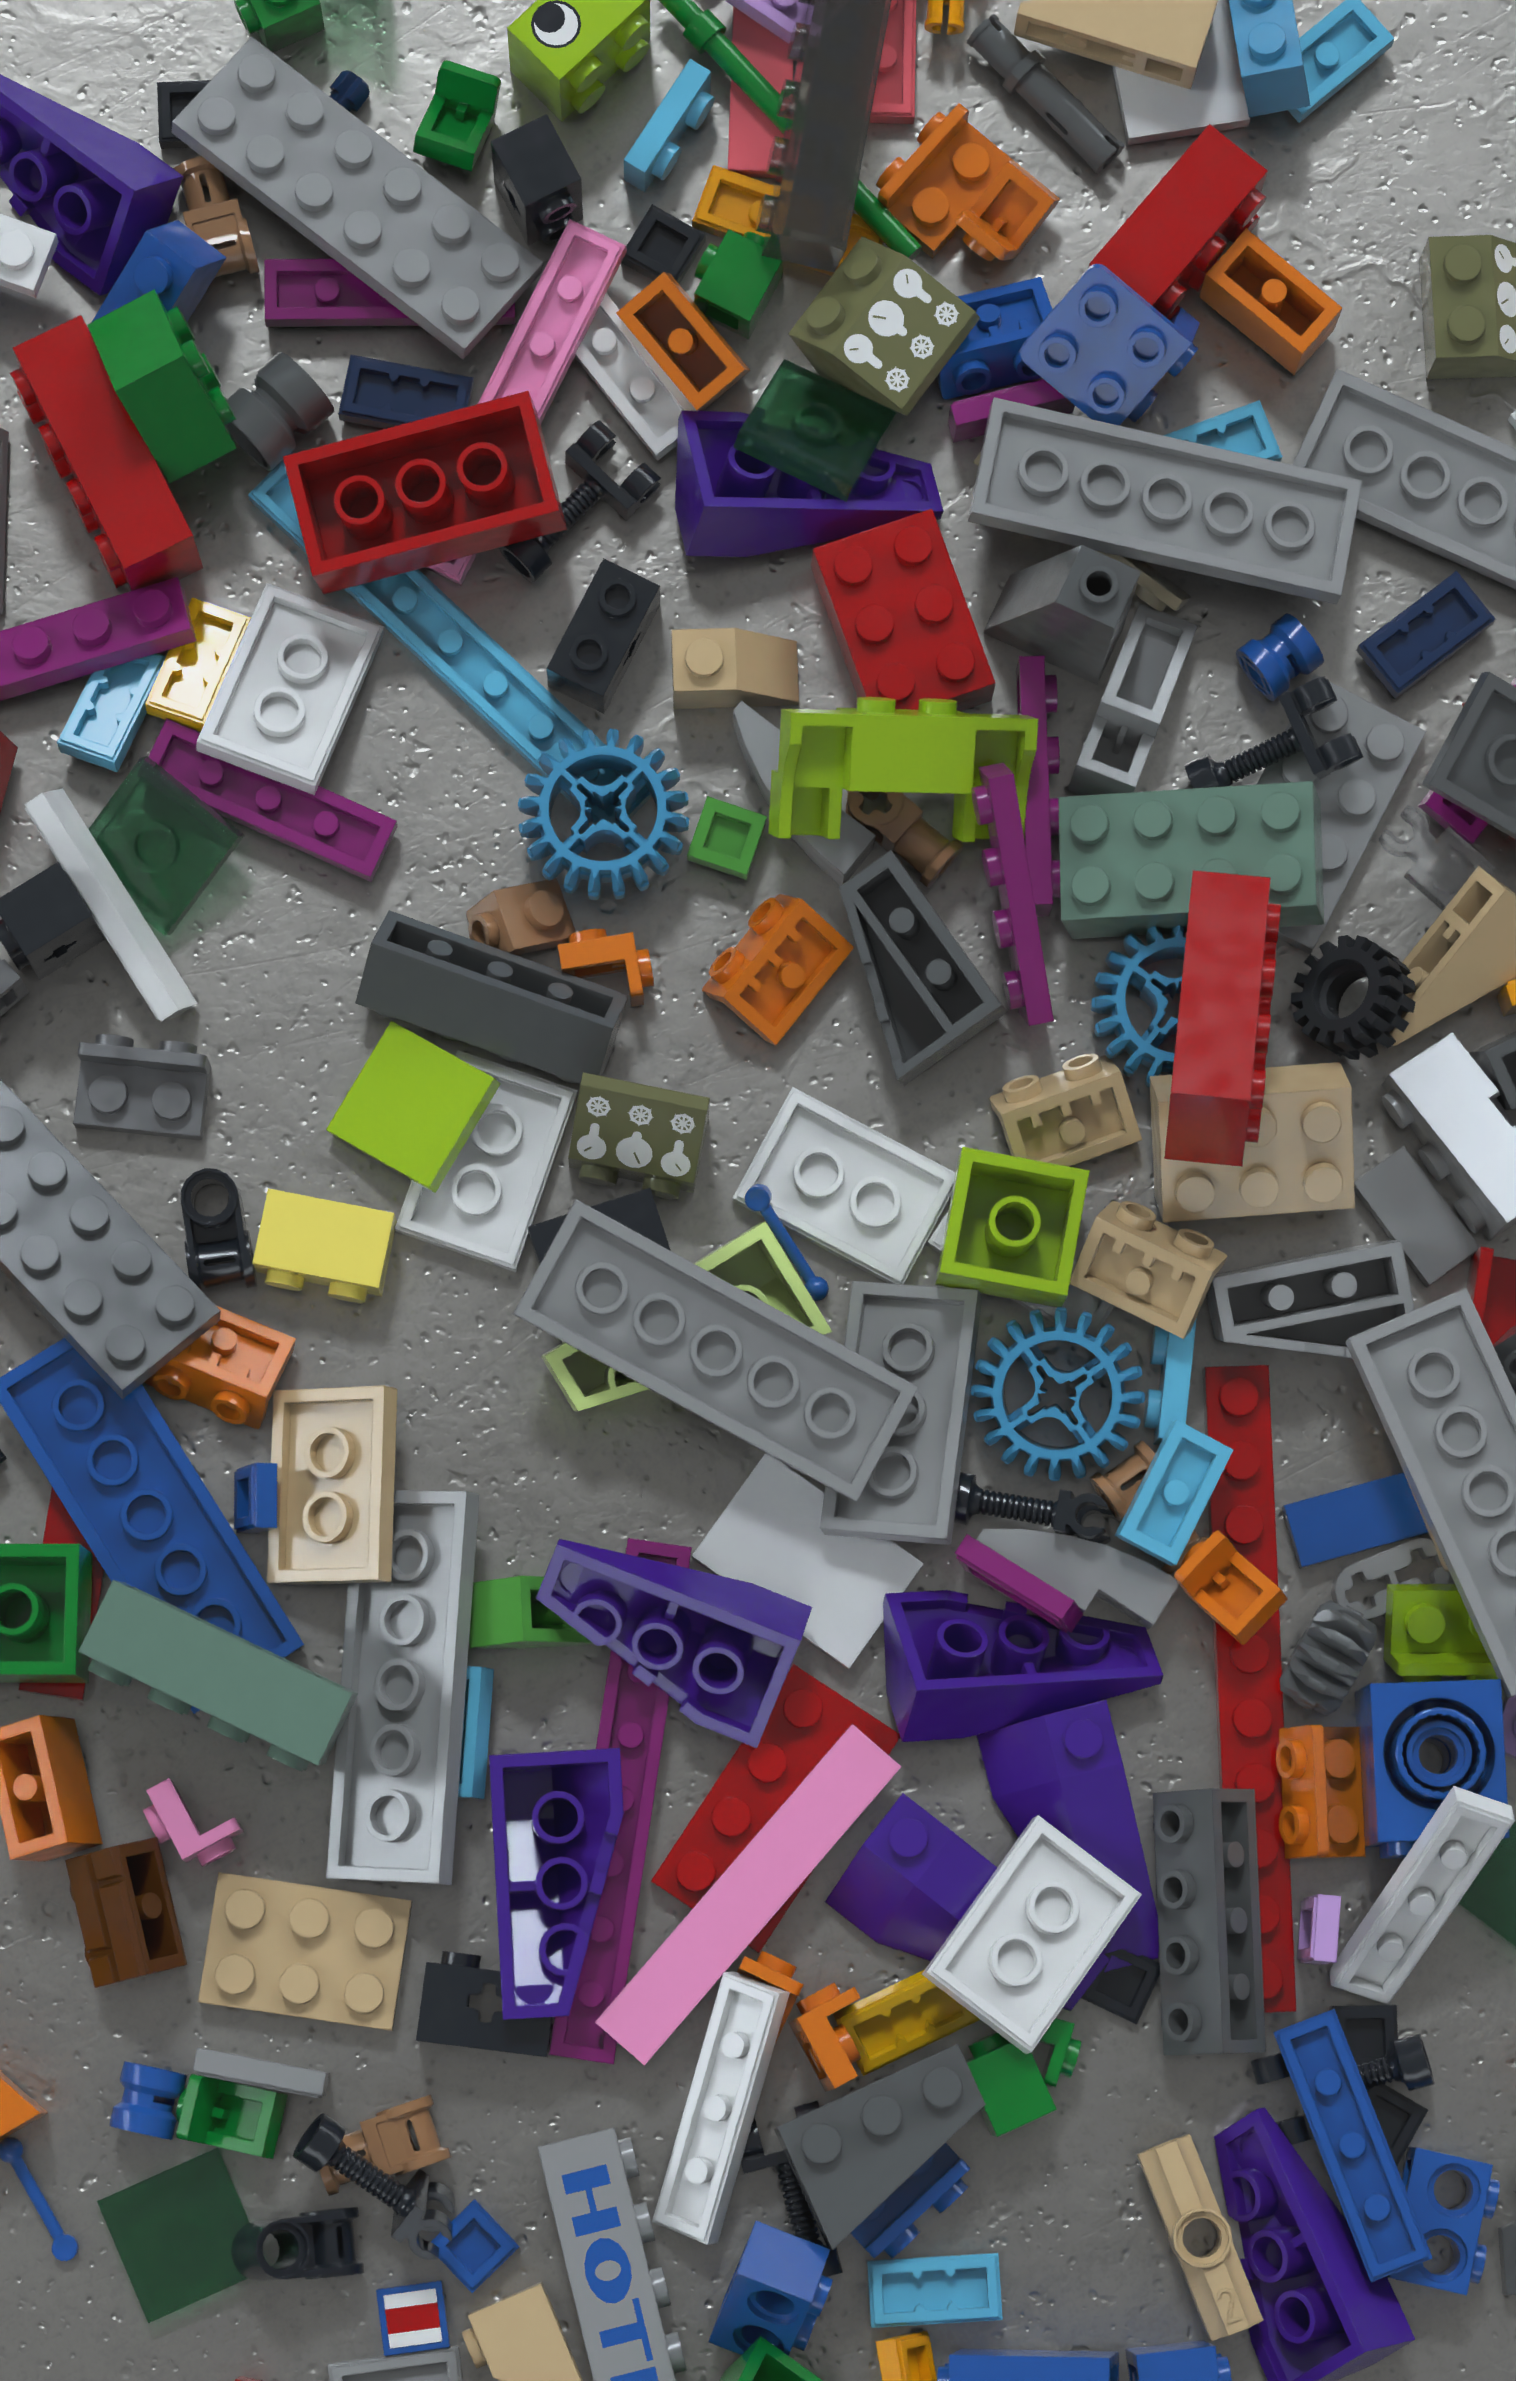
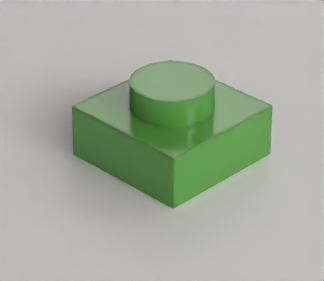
M707 796L687 853V860L747 880L767 823V816Z

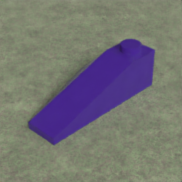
M0 74V178L13 193L9 203L20 217L29 215L39 228L56 233L59 242L52 257L55 263L99 296L108 294L145 232L168 223L183 175L139 143Z
M684 410L680 412L678 418L675 511L686 556L749 557L842 539L929 509L933 510L936 520H940L944 512L930 463L860 444L849 451L816 442L818 433L798 428L795 436L760 427L761 417L743 412Z
M563 1539L558 1540L536 1597L537 1600L596 1646L606 1645L634 1667L632 1674L648 1687L653 1682L680 1703L679 1711L695 1724L755 1748L759 1745L800 1645L812 1610L811 1606L753 1583Z
M950 1590L885 1593L886 1694L902 1742L971 1737L1043 1715L1159 1685L1164 1676L1146 1627L1082 1616L1072 1633L1069 1631L1065 1633L1041 1617L1027 1614L1025 1607L1014 1602L1006 1601L1004 1610L967 1603L968 1594Z
M1107 1700L1043 1715L976 1735L992 1799L1018 1838L1032 1818L1039 1815L1142 1894L1102 1953L1106 1954L1123 1949L1136 1956L1143 1955L1152 1960L1158 1959V1914ZM1112 1955L1104 1972L1132 1964Z
M620 1748L489 1755L503 2020L569 2016L624 1814Z
M902 1793L861 1846L825 1903L876 1943L931 1961L997 1867ZM1101 1952L1062 2009L1072 2011L1110 1961L1105 1954Z
M1266 2108L1254 2110L1214 2136L1227 2212L1239 2224L1245 2257L1240 2258V2262L1264 2320L1251 2326L1249 2333L1251 2344L1267 2380L1337 2381L1374 2365L1414 2341L1415 2337L1387 2276L1373 2282L1370 2281L1348 2222Z

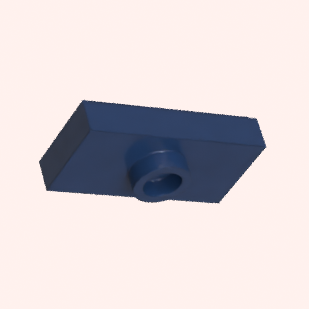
M350 355L338 413L339 420L387 429L469 407L474 388V377Z
M1456 571L1359 644L1356 651L1396 699L1492 626L1496 619Z

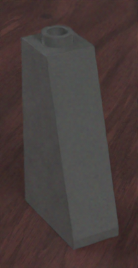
M1080 545L1011 574L983 633L1032 656H1045L1046 662L1094 684H1098L1123 631L1141 571L1084 545Z

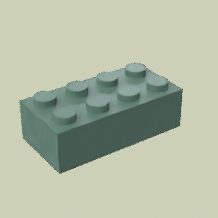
M1313 781L1058 797L1061 921L1072 939L1127 936L1130 933L1146 935L1147 930L1153 926L1160 928L1162 934H1169L1172 928L1181 925L1184 928V933H1186L1193 870L1270 877L1268 903L1281 904L1279 927L1324 924L1321 801Z
M112 1580L78 1651L92 1658L87 1669L88 1671L122 1687L124 1685L129 1687L133 1678L152 1687L147 1699L181 1715L183 1713L188 1715L192 1706L212 1715L207 1724L208 1728L240 1743H247L251 1734L271 1743L266 1754L267 1756L301 1772L303 1770L306 1771L310 1762L317 1766L326 1763L358 1695L355 1691L134 1586L117 1580Z

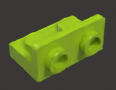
M1387 1584L1383 1659L1398 1675L1403 1676L1405 1682L1442 1681V1676H1466V1680L1498 1679L1455 1584Z

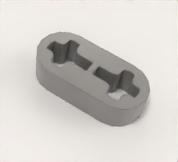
M1420 1538L1351 1564L1339 1572L1333 1581L1331 1595L1333 1602L1343 1607L1347 1605L1364 1614L1363 1618L1366 1620H1372L1386 1614L1387 1589L1371 1596L1372 1608L1365 1610L1360 1601L1349 1603L1346 1599L1345 1592L1353 1587L1352 1575L1359 1574L1364 1583L1384 1577L1387 1584H1423L1419 1577L1398 1583L1394 1573L1413 1563L1410 1552L1417 1550L1423 1559L1433 1557L1437 1562L1438 1568L1429 1574L1432 1584H1447L1451 1574L1444 1571L1433 1541Z

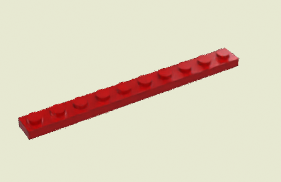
M1269 1365L1204 1367L1205 1435L1233 1449L1208 1500L1209 1537L1213 1532L1219 1530L1243 1557L1278 1586ZM1278 1609L1244 1645L1238 1642L1213 1619L1220 1788L1255 1789L1264 2013L1296 2012L1290 1859H1285V1845L1279 1831V1818L1283 1809L1281 1776L1276 1766V1752L1280 1744L1279 1729L1284 1728L1283 1692L1280 1690L1282 1661L1280 1614Z

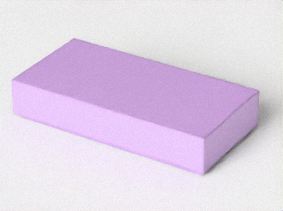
M1317 1894L1304 1898L1301 1901L1297 1960H1299V1963L1313 1965L1337 1963L1341 1896Z

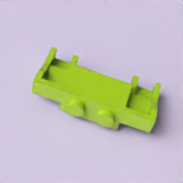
M858 697L857 708H836V710L781 709L778 770H771L769 834L777 838L791 839V835H818L826 839H840L842 789L857 792L954 794L952 837L962 842H975V839H990L988 824L979 825L977 822L972 801V788L981 786L978 767L1004 763L1014 774L1023 834L1025 835L1027 792L1032 764L1037 751V718L1029 715L964 713L957 711V701L948 699H919L918 710L895 709V699L882 697Z

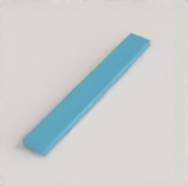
M283 460L248 494L250 502L306 553ZM419 569L344 589L541 775L546 778L549 776L539 765L538 758L542 753L553 756L558 762L564 759L560 753L559 740L568 738L572 742L575 751L584 749L582 732L589 729ZM595 735L596 746H606V744H604ZM600 768L583 772L577 775V777L581 778L583 776L594 785L605 786L613 783L621 775L626 777L628 773L616 769ZM645 786L636 794V802L627 813L630 819L652 797ZM561 790L560 792L571 802L570 797ZM588 802V807L592 808L593 823L596 825L600 820L605 819L611 824L616 823L620 827L619 821L615 820L614 807L619 806V802L616 805L611 804L605 810L597 805L592 806Z

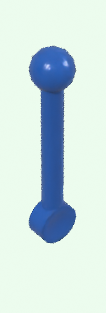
M763 1184L751 1186L745 1195L746 1205L753 1211H760L804 1280V1286L814 1301L823 1300L829 1292L828 1283L822 1277L815 1276L770 1205L772 1200L770 1189Z
M14 2137L4 2138L0 2142V2159L11 2164L53 2238V2255L60 2261L71 2260L76 2256L79 2249L77 2239L70 2234L64 2233L22 2158V2143Z

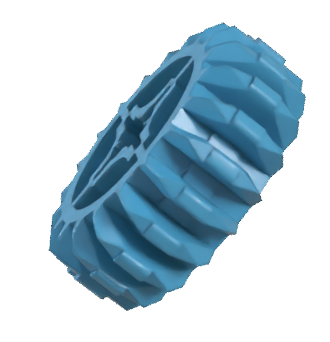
M590 729L584 730L582 732L584 749L575 751L572 742L568 738H563L558 742L560 753L564 758L561 762H558L547 753L540 755L538 758L539 765L549 775L547 778L538 774L529 773L526 775L524 780L525 786L539 796L519 798V811L526 815L535 816V818L520 823L519 831L521 837H541L527 848V854L531 861L552 856L542 870L543 876L547 880L556 878L564 869L568 871L563 885L565 892L573 894L577 890L581 879L589 881V899L598 900L601 895V883L612 882V891L615 899H623L625 897L624 879L632 877L636 887L640 891H644L649 888V880L643 870L644 868L649 866L656 874L665 876L669 872V864L659 854L660 851L671 855L681 854L683 843L668 832L680 833L688 831L689 818L672 812L688 805V794L685 791L679 790L667 791L680 781V773L677 768H670L656 773L665 760V754L661 749L657 748L651 751L644 759L640 757L644 746L643 737L634 735L630 739L627 748L622 749L619 748V731L617 729H609L606 735L607 745L596 746L593 731ZM600 768L616 769L628 773L626 777L621 775L613 783L605 786L594 785L583 776L581 778L577 777V775L583 772ZM644 786L653 797L657 808L655 825L647 840L637 832V825L627 815L631 806L636 802V794ZM561 790L570 797L571 804L580 812V817L571 827V835L564 843L559 840L551 825L552 808ZM588 802L592 806L597 805L603 810L609 808L611 804L616 805L619 802V806L614 807L615 820L619 821L620 827L616 823L611 824L605 819L589 827V823L593 822L592 808L588 807ZM605 842L615 844L624 852L627 850L631 852V854L611 861H595L579 856L582 851L587 854L594 846Z
M1181 925L1172 928L1167 939H1164L1160 928L1156 926L1149 928L1146 933L1147 946L1134 934H1128L1123 940V945L1130 958L1120 952L1111 950L1107 954L1105 962L1117 975L1099 972L1094 981V985L1097 988L1111 994L1094 997L1091 1001V1011L1111 1016L1095 1024V1035L1105 1037L1116 1034L1117 1038L1105 1050L1106 1056L1109 1059L1116 1058L1126 1050L1131 1057L1127 1060L1122 1072L1128 1077L1135 1074L1140 1064L1150 1068L1145 1078V1085L1147 1087H1150V1076H1159L1161 1072L1173 1074L1175 1053L1160 1050L1158 1046L1170 1035L1177 1033L1178 1018L1171 1016L1164 1027L1159 1028L1166 1014L1165 1009L1168 1004V1000L1164 995L1169 994L1173 1000L1176 993L1181 994L1182 976L1167 978L1157 971L1150 974L1143 968L1151 963L1165 959L1184 960L1186 938H1184V928ZM1128 983L1141 992L1139 998L1150 1007L1152 1012V1021L1142 1037L1132 1026L1127 1014L1125 997Z
M1066 1307L1056 1308L1054 1315L1055 1326L1045 1327L1044 1317L1039 1309L1031 1311L1030 1322L1034 1331L1025 1334L1021 1325L1013 1319L1006 1324L1008 1333L1016 1342L1008 1347L1001 1339L992 1337L987 1345L993 1352L1001 1356L998 1364H995L989 1360L979 1359L975 1366V1369L979 1372L993 1376L991 1385L980 1383L971 1387L972 1396L991 1398L990 1407L980 1408L974 1412L975 1421L985 1422L995 1417L999 1426L985 1435L984 1441L989 1446L996 1444L1005 1436L1012 1444L1004 1451L1001 1460L1005 1464H1010L1014 1461L1020 1450L1030 1455L1024 1466V1474L1030 1477L1037 1471L1040 1459L1050 1461L1048 1474L1051 1481L1060 1480L1062 1473L1061 1462L1070 1460L1075 1477L1077 1479L1085 1477L1086 1465L1082 1457L1090 1453L1100 1468L1107 1467L1110 1464V1460L1101 1446L1108 1441L1116 1449L1124 1451L1129 1443L1124 1436L1115 1431L1116 1427L1120 1423L1126 1427L1137 1429L1141 1422V1419L1135 1414L1123 1411L1125 1403L1140 1404L1145 1401V1393L1143 1391L1125 1390V1381L1135 1380L1142 1376L1141 1366H1131L1121 1370L1117 1362L1132 1352L1131 1345L1128 1342L1122 1343L1111 1352L1104 1343L1112 1337L1115 1331L1114 1326L1107 1323L1101 1328L1097 1337L1090 1335L1086 1331L1092 1322V1313L1087 1311L1082 1312L1079 1317L1077 1329L1066 1327L1068 1318ZM1053 1340L1068 1341L1088 1349L1096 1357L1072 1371H1063L1056 1368L1044 1356L1037 1344ZM1021 1355L1035 1381V1392L1028 1402L1009 1414L1005 1402V1382L1013 1362ZM1038 1365L1043 1367L1049 1378L1053 1377L1059 1384L1065 1383L1068 1380L1072 1382L1083 1374L1087 1375L1086 1379L1076 1384V1394H1070L1068 1397L1075 1401L1071 1411L1078 1422H1075L1067 1410L1063 1411L1057 1403L1049 1407L1045 1405L1034 1413L1029 1411L1041 1402L1040 1394L1048 1391L1041 1387L1046 1378L1038 1368ZM1108 1373L1112 1387L1111 1409L1104 1424L1095 1432L1081 1407V1395L1089 1385ZM1044 1417H1053L1061 1420L1068 1430L1072 1431L1079 1443L1063 1447L1048 1446L1032 1440L1020 1430Z

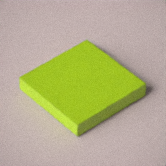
M391 1021L326 1130L333 1136L436 1193L501 1083L492 1076Z

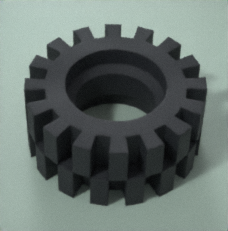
M1348 935L1339 936L1338 947L1326 941L1319 946L1323 954L1322 958L1318 959L1310 954L1304 961L1306 965L1311 967L1308 975L1297 972L1294 983L1303 988L1302 992L1291 993V1004L1299 1008V1010L1292 1013L1295 1022L1303 1027L1301 1031L1305 1035L1340 1057L1344 1055L1348 1059L1359 1060L1360 1053L1368 1058L1379 1054L1376 1043H1380L1386 1048L1391 1047L1396 1040L1390 1035V1032L1396 1027L1404 1033L1409 1025L1407 1021L1401 1018L1403 1011L1414 1013L1416 1002L1406 996V994L1416 992L1415 982L1407 977L1411 972L1404 963L1399 961V958L1366 937L1357 935L1356 940ZM1367 977L1368 990L1362 1004L1352 1014L1340 1018L1339 1004L1344 992L1356 980Z

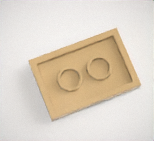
M381 1385L273 1391L271 1463H277V1528L268 1531L267 1583L275 1585L391 1582L397 1388Z
M218 1872L198 2002L393 2031L413 1901Z

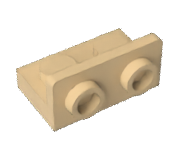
M1097 1054L1080 1055L1066 1061L1062 1065L1063 1070L1039 1078L1036 1075H1028L1016 1078L1003 1086V1092L989 1098L993 1111L1000 1119L1011 1156L1070 1167L1142 1140L1122 1073L1106 1055L1100 1057Z
M1112 1201L1096 1216L1071 1275L1070 1284L1184 1339L1191 1332L1212 1280L1222 1269L1227 1255L1215 1249L1214 1242L1202 1233L1190 1229H1180L1178 1231L1157 1221L1155 1213L1141 1204L1131 1201H1122L1121 1203Z

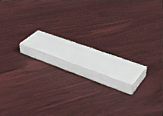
M63 788L42 792L24 804L26 812L81 896L156 1019L164 1021L179 1016L198 1004Z
M1453 1786L1338 1956L1337 1963H1333L1329 1969L1331 1986L1389 2005L1514 1823L1512 1806Z
M735 1971L723 1972L653 2216V2223L706 2245L718 2243L790 1992Z

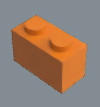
M1247 228L1206 273L1199 296L1293 375L1301 369L1334 331L1342 311V307Z
M663 272L616 312L697 411H704L751 371L669 273Z
M37 1715L0 1727V1816L10 1860L46 1862L103 1844L74 1718Z

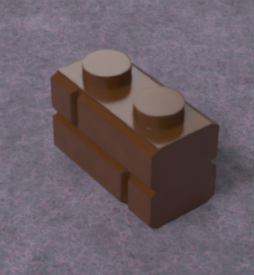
M158 1837L121 1844L65 1860L70 1880V1894L76 1905L85 1944V1958L90 1966L95 1988L187 1965Z

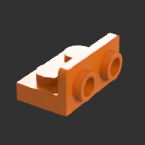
M960 103L947 116L941 112L935 114L918 135L917 142L921 145L907 161L897 157L885 169L876 183V186L881 189L878 193V200L923 247L922 250L932 259L961 228L955 223L961 212L971 210L1006 162L1013 160L967 122L969 111Z
M778 894L775 898H769L757 907L748 921V926L750 927L748 932L736 947H729L715 959L709 969L711 978L702 988V991L709 998L723 1002L766 1042L774 1045L778 1044L854 949L850 942L803 899L784 894Z
M217 1306L221 1310L220 1321L144 1383L154 1387L157 1392L167 1398L174 1400L184 1399L213 1411L218 1418L225 1422L244 1424L254 1429H259L265 1419L269 1399L293 1353L296 1338Z
M1303 1725L1279 1729L1280 1744L1276 1752V1766L1282 1782L1283 1809L1279 1818V1831L1285 1845V1859L1366 1857L1359 1727Z
M835 1982L797 2002L796 2006L801 2016L788 2022L825 2092L836 2089L858 2077L852 2063L861 2059L857 2047L845 2026L840 2024L832 2028L827 2019V2016L860 1999L855 1986L840 1993Z

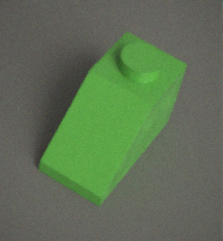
M515 1576L473 1582L469 1636L470 1648L531 1649L590 1646L595 1644L536 1599L544 1577Z

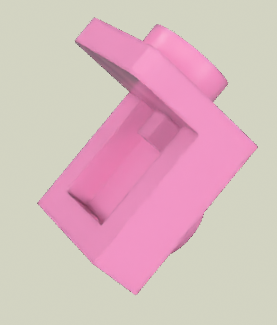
M170 1778L146 1790L153 1805L143 1809V1812L155 1836L158 1837L160 1844L172 1839L179 1855L186 1863L197 1857L203 1867L237 1849L232 1838L244 1831L235 1817L201 1835L175 1783Z

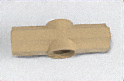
M1186 2134L1136 2154L1167 2231L1169 2247L1178 2259L1209 2341L1230 2336L1264 2321L1234 2247L1231 2228L1222 2216L1191 2135ZM1205 2218L1216 2229V2244L1206 2255L1193 2256L1184 2246L1182 2238L1184 2229L1194 2219Z

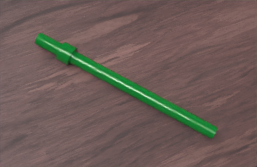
M658 0L685 28L682 34L683 37L699 54L707 52L797 149L801 124L806 121L724 35L727 30L725 25L711 10L702 11L693 0ZM805 140L802 155L813 166L817 143ZM823 144L818 172L890 249L913 260L923 247L840 158L836 179H829L834 151L828 145Z

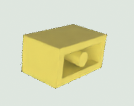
M268 1188L252 1264L256 1272L266 1274L264 1283L270 1286L302 1291L304 1282L329 1286L327 1295L332 1298L365 1303L367 1294L382 1297L397 1220L392 1212Z

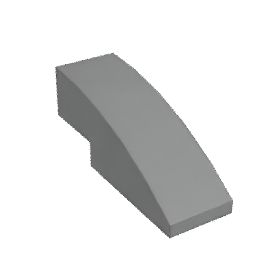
M1139 603L1067 790L1082 796L1134 792L1198 625Z
M740 701L733 710V727L744 760L761 795L770 807L771 770H778L780 730L743 701ZM842 809L840 839H826L818 835H791V838L811 861L840 886L850 879L870 854L875 842V835Z
M983 1529L976 1539L1075 1600L1082 1613L1085 1612L1096 1595L1148 1630L1155 1624L1179 1586V1583L1173 1576L1142 1559L1104 1544L1066 1534L1028 1529Z

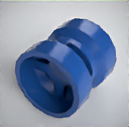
M1288 613L1271 624L1269 634L1263 639H1251L1236 651L1237 660L1248 679L1263 696L1271 701H1274L1278 696L1288 691L1290 680L1298 674L1309 675L1324 663L1323 654L1312 635L1297 618Z
M124 2061L120 2076V2082L124 2087L122 2101L113 2106L109 2126L173 2140L177 2119L172 2113L175 2099L179 2098L185 2089L188 2075Z

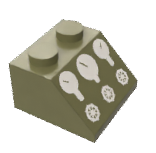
M1493 235L1429 237L1419 259L1426 380L1516 377V243Z
M861 237L788 334L821 377L907 416L979 321L980 317L975 310L907 256L865 237Z
M583 1072L568 1155L569 1168L580 1170L579 1179L603 1186H616L618 1178L642 1182L641 1190L651 1188L652 1195L657 1197L678 1199L680 1190L694 1193L709 1121L710 1098Z

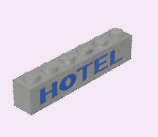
M614 2127L538 2146L593 2380L676 2381L675 2373L687 2371L678 2331L665 2334L659 2308L671 2306L662 2266L649 2270L643 2244L655 2241L647 2203L643 2202L634 2205L628 2179L640 2176L631 2137L618 2140Z

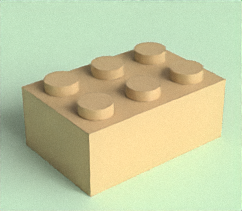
M1341 1062L1265 1067L1266 1078L1258 1143L1245 1142L1242 1167L1164 1159L1172 1075L1150 1076L1154 1197L1163 1223L1355 1208L1352 1087Z

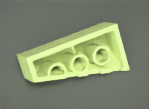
M766 1221L755 1225L693 1263L823 1335L832 1332ZM564 1342L541 1356L574 1411H581L648 1390L647 1387Z

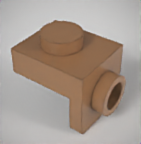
M557 878L493 890L466 913L469 922L468 931L470 939L514 955L558 947V944L569 943L568 936L576 932Z

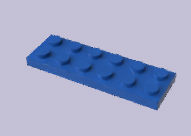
M65 1338L0 1377V1404L111 1582L112 1580L125 1582L283 1658L305 1646L142 1384L124 1399H121ZM193 1706L191 1707L193 1714L201 1711Z

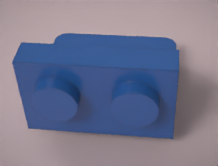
M1093 264L1023 343L1020 349V358L1028 367L1089 418L1120 426L1126 418L1135 423L1145 413L1158 395L1152 388L1166 372L1175 377L1192 359L1198 350V347L1192 342L1200 322L1182 307L1179 308L1170 320L1167 319L1106 266Z

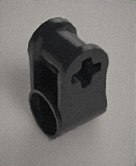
M204 1168L194 1172L186 1179L181 1189V1206L186 1239L184 1240L189 1278L203 1293L205 1288L244 1282L247 1288L257 1287L256 1270L252 1264L254 1257L249 1230L246 1229L242 1197L237 1185L227 1173L218 1169ZM209 1184H219L225 1187L229 1193V1201L226 1208L215 1216H204L198 1213L194 1206L197 1192L203 1186ZM235 1260L234 1262H231V1263H224V1264H218V1265L207 1266L208 1264H211V1263H218V1262H224V1261Z
M358 2207L301 2212L299 2216L259 2220L245 2224L237 2231L232 2241L231 2256L234 2266L243 2276L250 2280L260 2281L305 2277V2279H319L364 2273V2264L356 2260L353 2220L359 2217ZM269 2234L274 2236L279 2246V2256L273 2266L266 2262L262 2252L263 2243Z

